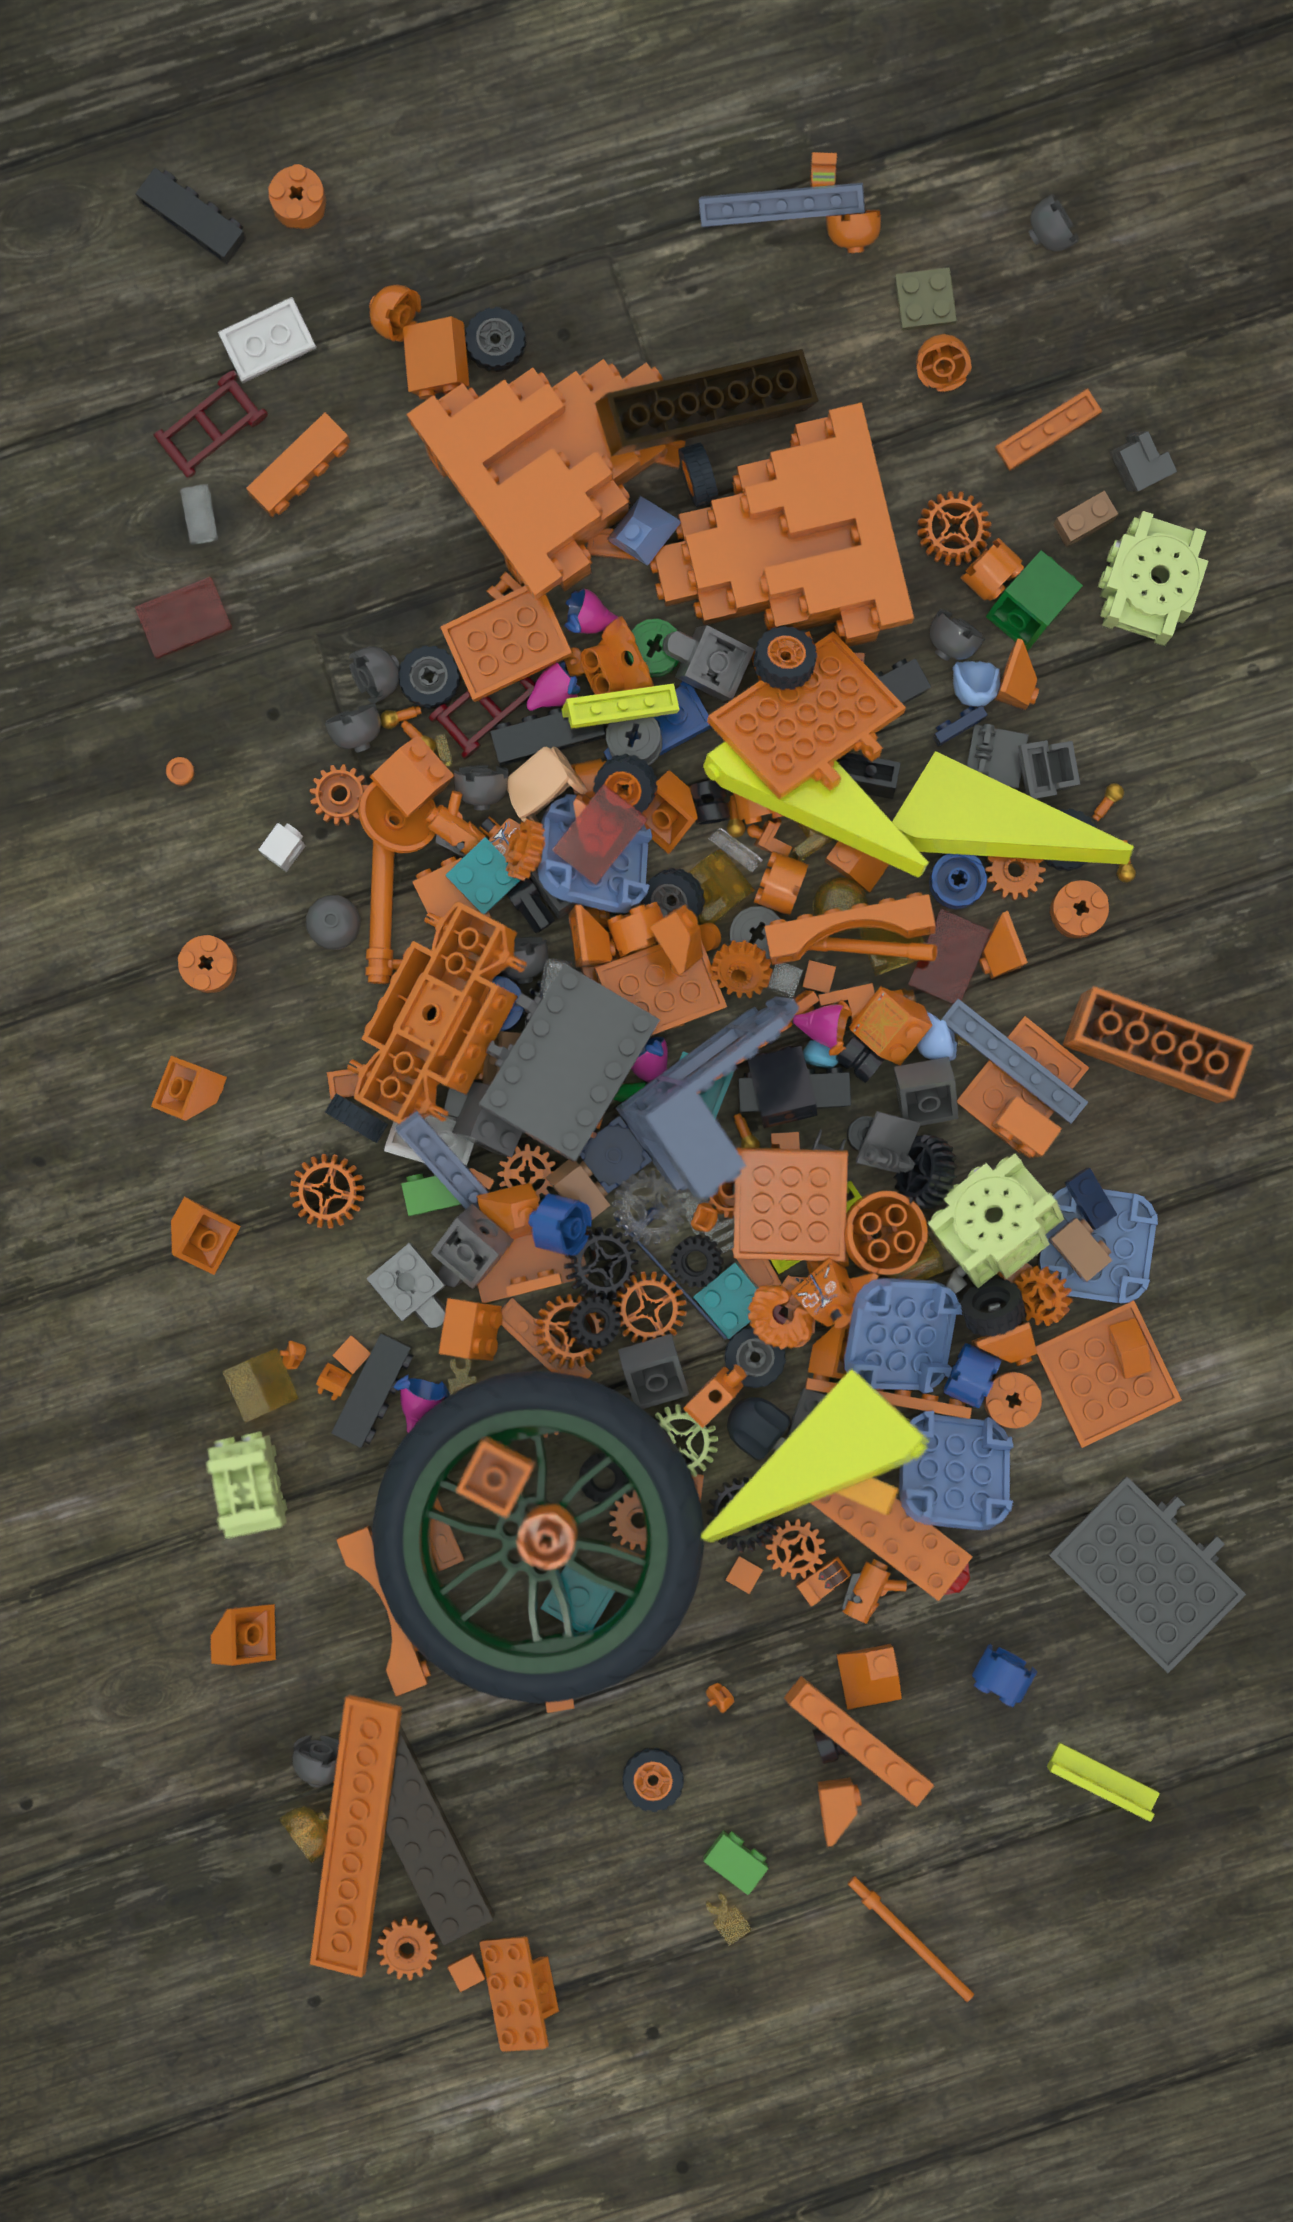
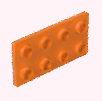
M533 1234L516 1238L490 1273L478 1284L482 1303H487L575 1281V1278L569 1280L566 1278V1275L572 1273V1269H564V1264L571 1263V1259H567L564 1254L537 1248ZM584 1253L581 1261L582 1267L586 1265Z
M526 1936L481 1941L479 1944L500 2050L504 2052L547 2048L549 2043L544 2019L559 2012L548 1956L532 1960Z

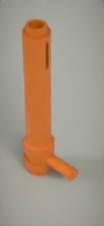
M374 841L369 948L366 949L368 967H365V976H368V983L389 984L393 970H398L403 960L393 959L394 950L391 949L395 852L379 846Z

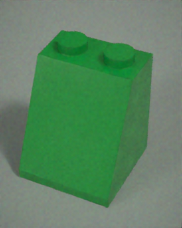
M1041 550L1007 587L986 615V618L1015 642L1017 639L1023 640L1028 652L1083 585L1073 575L1059 566L1053 558Z

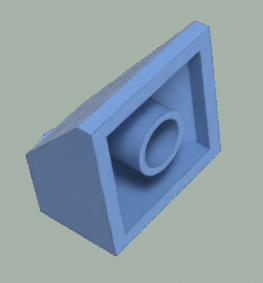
M640 496L608 537V541L648 566L681 522Z

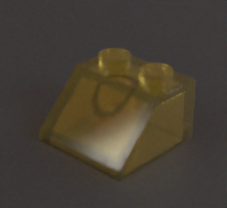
M722 848L705 857L689 871L696 880H699L700 886L704 890V909L697 919L700 924H715L755 891Z
M277 1348L223 1371L244 1422H248L299 1399Z

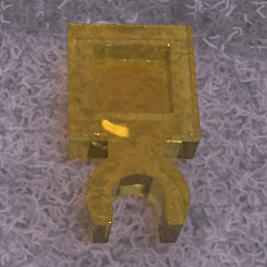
M465 1358L466 1366L463 1369L457 1368L455 1359H451L450 1367L456 1373V1378L448 1379L450 1395L477 1383L476 1376L468 1377V1371L472 1365L471 1359Z
M719 1892L718 1897L722 1901L721 1905L714 1907L708 1900L706 1907L709 1912L718 1915L713 1924L730 1946L750 1932L752 1928L736 1905L728 1909L726 1896Z

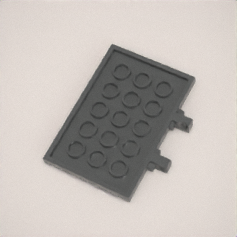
M564 963L543 999L536 996L532 1000L520 994L515 1002V1007L521 1006L525 1009V1012L528 1014L526 1020L529 1021L514 1046L510 1044L508 1049H506L504 1046L498 1047L492 1040L487 1048L486 1053L498 1059L495 1065L500 1070L480 1101L479 1106L569 1160L576 1162L660 1019Z
M1125 1476L1048 1555L1169 1673L1246 1594L1215 1564L1219 1559L1215 1554L1225 1545L1217 1535H1214V1539L1209 1544L1206 1543L1204 1546L1199 1542L1195 1544L1176 1525L1178 1521L1174 1516L1181 1506H1185L1178 1497L1174 1496L1166 1505L1161 1501L1156 1506Z

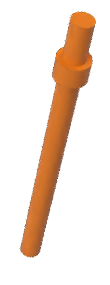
M856 1876L848 1882V1885L862 1898L861 1902L869 1910L873 1909L966 2002L974 1996V1993L880 1901L881 1897L874 1890L870 1891Z

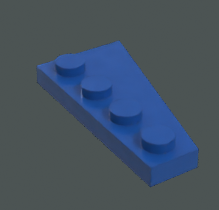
M682 682L681 686L675 690L680 709L678 713L654 716L663 738L660 755L712 728L707 722L709 715L693 686ZM636 731L634 739L630 740L631 748H633L635 740L639 739L638 731ZM609 748L604 751V755L607 760H611L612 756Z

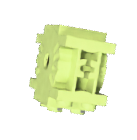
M1145 511L1141 513L1139 518L1134 517L1127 533L1123 534L1119 541L1115 540L1113 546H1111L1106 560L1111 563L1110 567L1107 566L1105 572L1103 571L1098 587L1102 588L1100 597L1107 599L1100 614L1101 617H1104L1102 626L1111 629L1115 626L1155 639L1154 643L1165 646L1174 634L1177 621L1184 623L1193 611L1208 564V560L1198 558L1206 531L1198 528L1192 531L1153 518V514ZM1151 576L1158 577L1162 584L1154 582Z
M1013 1154L1010 1158L1005 1157L997 1164L995 1170H992L985 1163L982 1167L974 1168L968 1174V1178L962 1183L953 1185L954 1188L949 1189L947 1197L943 1198L947 1208L937 1211L928 1224L937 1241L950 1253L975 1286L979 1288L999 1271L1006 1279L1049 1246L1046 1234L1062 1222L1064 1217L1054 1197L1044 1190L1024 1167L1018 1156Z
M262 1431L242 1436L243 1441L235 1442L234 1437L215 1441V1446L208 1449L210 1461L207 1462L209 1473H212L216 1502L220 1514L218 1522L220 1529H224L225 1538L278 1528L287 1523L285 1511H287L286 1500L283 1499V1494L280 1490V1478L277 1475V1464L274 1461V1457L277 1456L275 1445H271L270 1435L262 1436Z

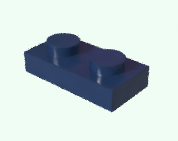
M971 706L959 714L961 718L952 723L950 720H947L936 727L938 732L934 734L933 739L937 746L943 745L983 721L988 715L983 706L977 709Z
M1091 1168L1083 1169L1064 1182L1092 1229L1096 1230L1117 1215Z

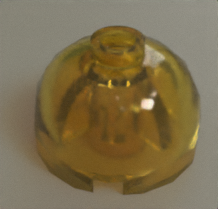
M843 877L829 879L815 893L813 900L814 915H824V912L830 909L844 911L851 909L856 904H868L866 893L858 883L851 879ZM854 928L846 929V930L840 931V932H838V933L851 931V930L854 929Z
M302 1806L290 1810L279 1818L282 1825L311 1864L325 1853L329 1819L322 1810L316 1813L312 1808Z

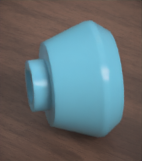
M810 1040L803 1050L804 1059L807 1064L822 1068H833L838 1064L837 1055L830 1056V1048L815 1040Z

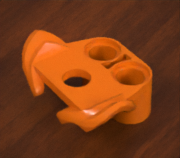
M622 616L607 625L602 634L603 639L597 646L584 649L580 655L581 666L595 695L654 686L648 665L644 662L635 642V636ZM626 651L631 652L634 662L632 665H628L625 661L624 655Z

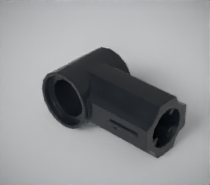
M525 878L524 881L521 880L506 894L517 911H521L535 934L555 922L552 914L539 896L541 895L530 878Z

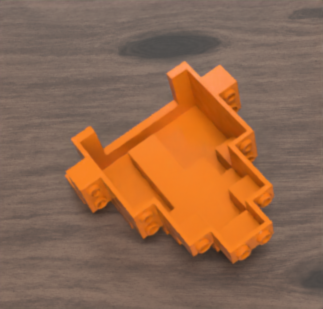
M603 359L581 375L575 371L552 388L542 372L537 374L535 369L531 368L510 384L504 379L480 397H478L472 387L467 390L462 383L439 400L433 395L406 414L408 421L424 442L430 460L443 478L449 477L504 555L508 570L522 587L526 586L535 600L557 585H560L565 592L591 574L590 564H592V557L584 545L592 537H596L602 530L608 529L628 513L630 504L628 498L630 496L623 484L655 463L658 458L667 454V447L665 446L667 444L611 457L595 405L606 393L662 381L663 377L656 367L651 369L647 362L622 379L616 367L612 363L608 365Z
M862 403L829 410L828 417L795 424L794 433L791 434L790 448L771 452L770 459L737 466V472L733 476L732 482L734 495L712 500L711 507L679 514L678 519L681 523L676 528L678 540L683 539V541L662 546L650 562L652 574L658 573L660 582L655 584L658 599H664L665 607L697 599L698 602L694 603V609L697 619L702 618L703 625L765 611L764 619L767 630L786 626L789 628L794 627L801 631L836 622L834 626L835 633L848 647L876 641L879 631L911 624L914 619Z

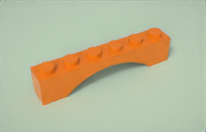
M912 893L907 895L906 899L900 900L886 898L879 901V904L870 906L866 903L856 904L851 909L844 911L830 909L825 911L824 915L813 916L812 914H804L797 917V920L788 922L784 919L770 922V925L764 926L772 965L800 960L820 940L833 933L851 928H881L895 932L908 939L935 934V921L929 894L922 895V893Z
M370 1526L337 1538L336 1541L346 1566L358 1572L373 1586L387 1609L391 1624L392 1646L386 1672L395 1696L427 1685L429 1682L427 1677L431 1676L429 1666L426 1660L421 1661L418 1654L419 1650L409 1641L395 1621L381 1589L375 1566Z
M802 1676L785 1695L784 1699L791 1707L916 1807L933 1788L934 1784L924 1774L868 1732Z

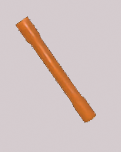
M829 936L820 940L809 949L811 951L823 952L839 951L907 957L909 959L935 961L937 957V946L935 944H907Z

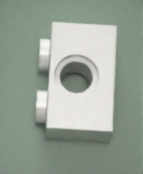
M277 823L258 850L267 859L287 872L306 845L302 842L303 836L298 830L288 823L285 827Z

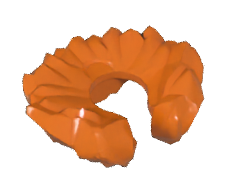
M783 1286L759 1287L748 1307V1310H750L748 1320H750V1326L754 1329V1334L758 1335L759 1339L764 1341L765 1344L780 1347V1349L786 1347L794 1348L802 1341H808L812 1335V1324L814 1323V1318L803 1306H798L794 1310L793 1320L789 1324L782 1325L774 1320L772 1315L773 1309L778 1305H787L791 1297V1292L787 1291Z

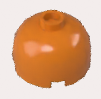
M865 210V213L826 216L828 235L838 247L847 248L848 253L864 252V246L872 244L880 233V210Z
M390 285L380 290L371 299L369 304L370 321L373 328L378 334L391 341H404L403 327L417 324L416 321L412 320L415 312L420 313L421 298L418 292L401 285Z
M946 334L935 335L926 340L919 348L916 359L918 377L922 383L928 388L931 386L941 392L954 390L963 385L972 367L969 351L963 341L955 336Z

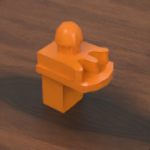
M776 818L773 822L770 820L765 821L762 829L758 825H750L747 828L748 835L751 838H756L754 845L771 854L772 851L788 856L792 849L791 846L774 838L781 824V819Z

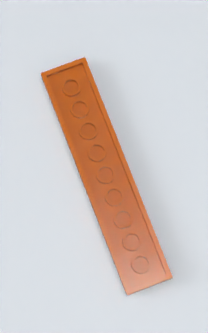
M349 1695L345 1698L310 1965L362 1978L366 1974L402 1707Z

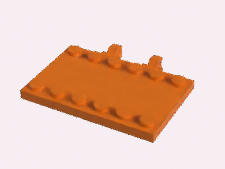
M834 631L815 643L817 659L814 671L809 681H806L803 686H798L792 690H780V688H773L761 680L710 714L707 719L711 727L779 800L810 778H813L816 782L820 780L830 791L837 787L841 776L833 769L834 762L853 748L855 751L861 749L863 755L871 762L880 757L883 748L876 741L878 737L875 733L904 714L906 709Z

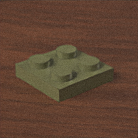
M950 267L895 274L902 331L956 324L957 319Z

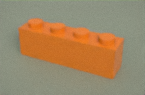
M324 413L246 488L249 495L271 517L276 513L278 515L282 514L289 507L290 503L288 501L296 494L298 496L303 494L310 485L308 482L315 475L319 477L329 468L328 463L335 456L339 458L348 450V444L350 443L348 435Z

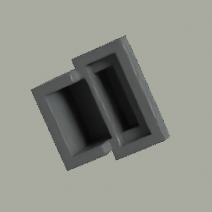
M1149 431L1134 432L1126 436L1127 443L1109 452L1127 492H1138L1177 472L1169 452L1159 454Z
M1045 740L1018 746L1026 795L1034 799L1057 795L1059 790L1080 785L1073 741L1048 746V741Z

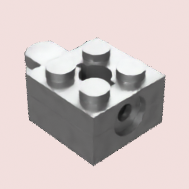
M708 625L697 627L693 637L677 631L668 634L663 640V651L668 656L681 662L675 678L721 701L734 698L755 650Z
M471 1204L454 1220L431 1254L443 1263L438 1274L444 1284L456 1287L464 1281L473 1289L490 1273L514 1239Z
M408 1243L366 1278L401 1321L406 1320L415 1313L427 1327L435 1328L444 1323L446 1308L435 1295L446 1284L443 1283L438 1274L412 1243Z

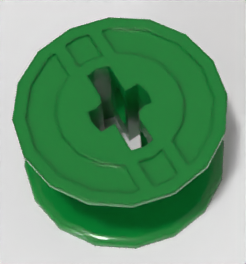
M647 619L637 624L632 630L641 656L648 665L651 678L662 677L672 672L679 663L678 660L668 656L663 651V640L668 634L677 632V630L669 622L660 619ZM657 638L661 639L659 643L660 652L655 651L652 658L648 657L650 653L648 645L651 644L653 646ZM628 651V659L632 665L634 658L632 653Z

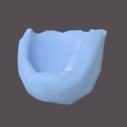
M957 661L953 666V686L955 694L961 703L980 707L986 706L995 699L1000 688V669L991 663L982 661Z
M927 1011L932 1027L917 1044L919 1053L929 1060L949 1057L950 1061L955 1060L957 1042H955L954 1032L948 1028L946 1021H940V1019Z

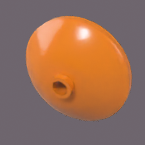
M374 781L363 792L358 807L360 822L368 836L379 846L397 853H411L424 848L435 835L434 832L426 827L428 821L425 820L428 811L433 806L436 807L433 799L405 818ZM389 820L394 821L396 825H393Z

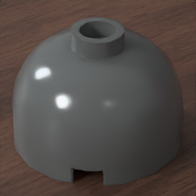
M1054 194L1043 199L1035 206L1030 217L1032 229L1028 232L1036 245L1041 243L1047 250L1062 251L1079 242L1078 234L1073 235L1069 229L1073 227L1070 218L1059 200L1055 201Z
M939 609L932 620L929 631L931 642L937 648L935 653L947 661L950 657L962 660L974 655L985 641V638L982 637L983 634L962 618L959 620L956 618L951 619L953 613Z
M376 646L361 648L349 655V659L353 658L354 663L349 665L352 677L360 692L364 693L367 691L371 696L367 699L369 702L377 703L394 692L398 685V670H400V664L394 655H390L386 650Z
M373 703L359 706L358 710L351 712L347 710L326 720L325 726L330 738L338 747L343 749L354 748L357 753L371 747L369 742L377 738L381 728V721L376 705Z
M473 765L461 767L459 772L453 771L455 791L463 794L461 800L466 804L474 805L475 810H489L490 805L498 803L507 792L509 770L505 767L496 766V771L488 769V765Z
M327 895L317 899L309 908L306 916V929L310 938L318 946L326 949L340 950L350 946L359 934L361 917L357 907L349 899L339 895Z
M542 937L515 938L514 956L527 963L526 967L518 963L516 965L525 970L519 972L507 966L500 973L509 979L517 980L518 984L532 982L533 977L539 975L545 969L548 962V944L546 939L542 940Z
M312 1735L299 1738L294 1743L293 1768L295 1773L312 1787H323L333 1783L340 1741L328 1736H321L322 1741L311 1740Z

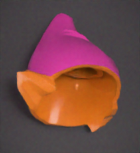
M840 999L839 1005H828L804 1014L795 1015L793 1023L810 1038L830 1048L829 1055L832 1056L846 1049L843 1046V1037L848 1016H852L853 1013L847 1003Z

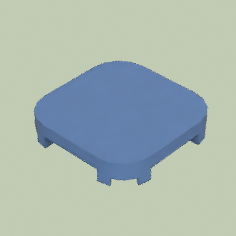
M566 794L564 798L555 800L544 813L541 822L543 824L542 828L545 829L542 835L545 837V846L542 851L541 862L538 865V875L544 889L552 896L561 900L613 913H627L629 910L636 908L646 896L650 886L646 884L648 843L652 839L651 829H646L643 822L636 815L629 819L623 817L621 819L625 822L623 830L604 857L599 854L595 857L584 850L583 846L585 844L580 842L573 805L576 795Z
M1067 1187L1057 1190L1052 1195L1059 1205L1064 1220L1046 1234L1047 1239L1073 1218H1077L1079 1221L1082 1219L1086 1221ZM1103 1189L1117 1215L1096 1230L1093 1229L1091 1235L1097 1243L1102 1240L1112 1252L1108 1256L1113 1261L1088 1282H1083L1048 1240L1050 1245L1039 1253L1038 1267L1041 1271L1045 1266H1048L1049 1273L1053 1274L1056 1270L1059 1272L1057 1277L1059 1280L1066 1278L1067 1281L1064 1287L1071 1288L1072 1290L1067 1296L1114 1303H1130L1147 1290L1150 1282L1149 1274L1158 1218L1152 1204L1143 1196L1135 1193Z
M883 1278L872 1280L864 1285L857 1294L853 1305L845 1352L846 1372L848 1373L851 1369L854 1370L874 1389L919 1390L922 1393L933 1392L932 1388L940 1384L945 1376L949 1378L952 1367L948 1365L953 1330L956 1314L962 1315L961 1303L958 1302L955 1293L942 1283L931 1280Z
M927 1411L913 1418L910 1423L930 1441L925 1445L927 1450L920 1458L913 1459L911 1462L900 1466L899 1495L901 1505L906 1514L914 1521L926 1525L971 1530H989L1001 1523L1011 1511L1013 1501L1010 1500V1450L1013 1448L1012 1437H1008L1005 1430L992 1418L988 1417L985 1420L935 1415L934 1411Z

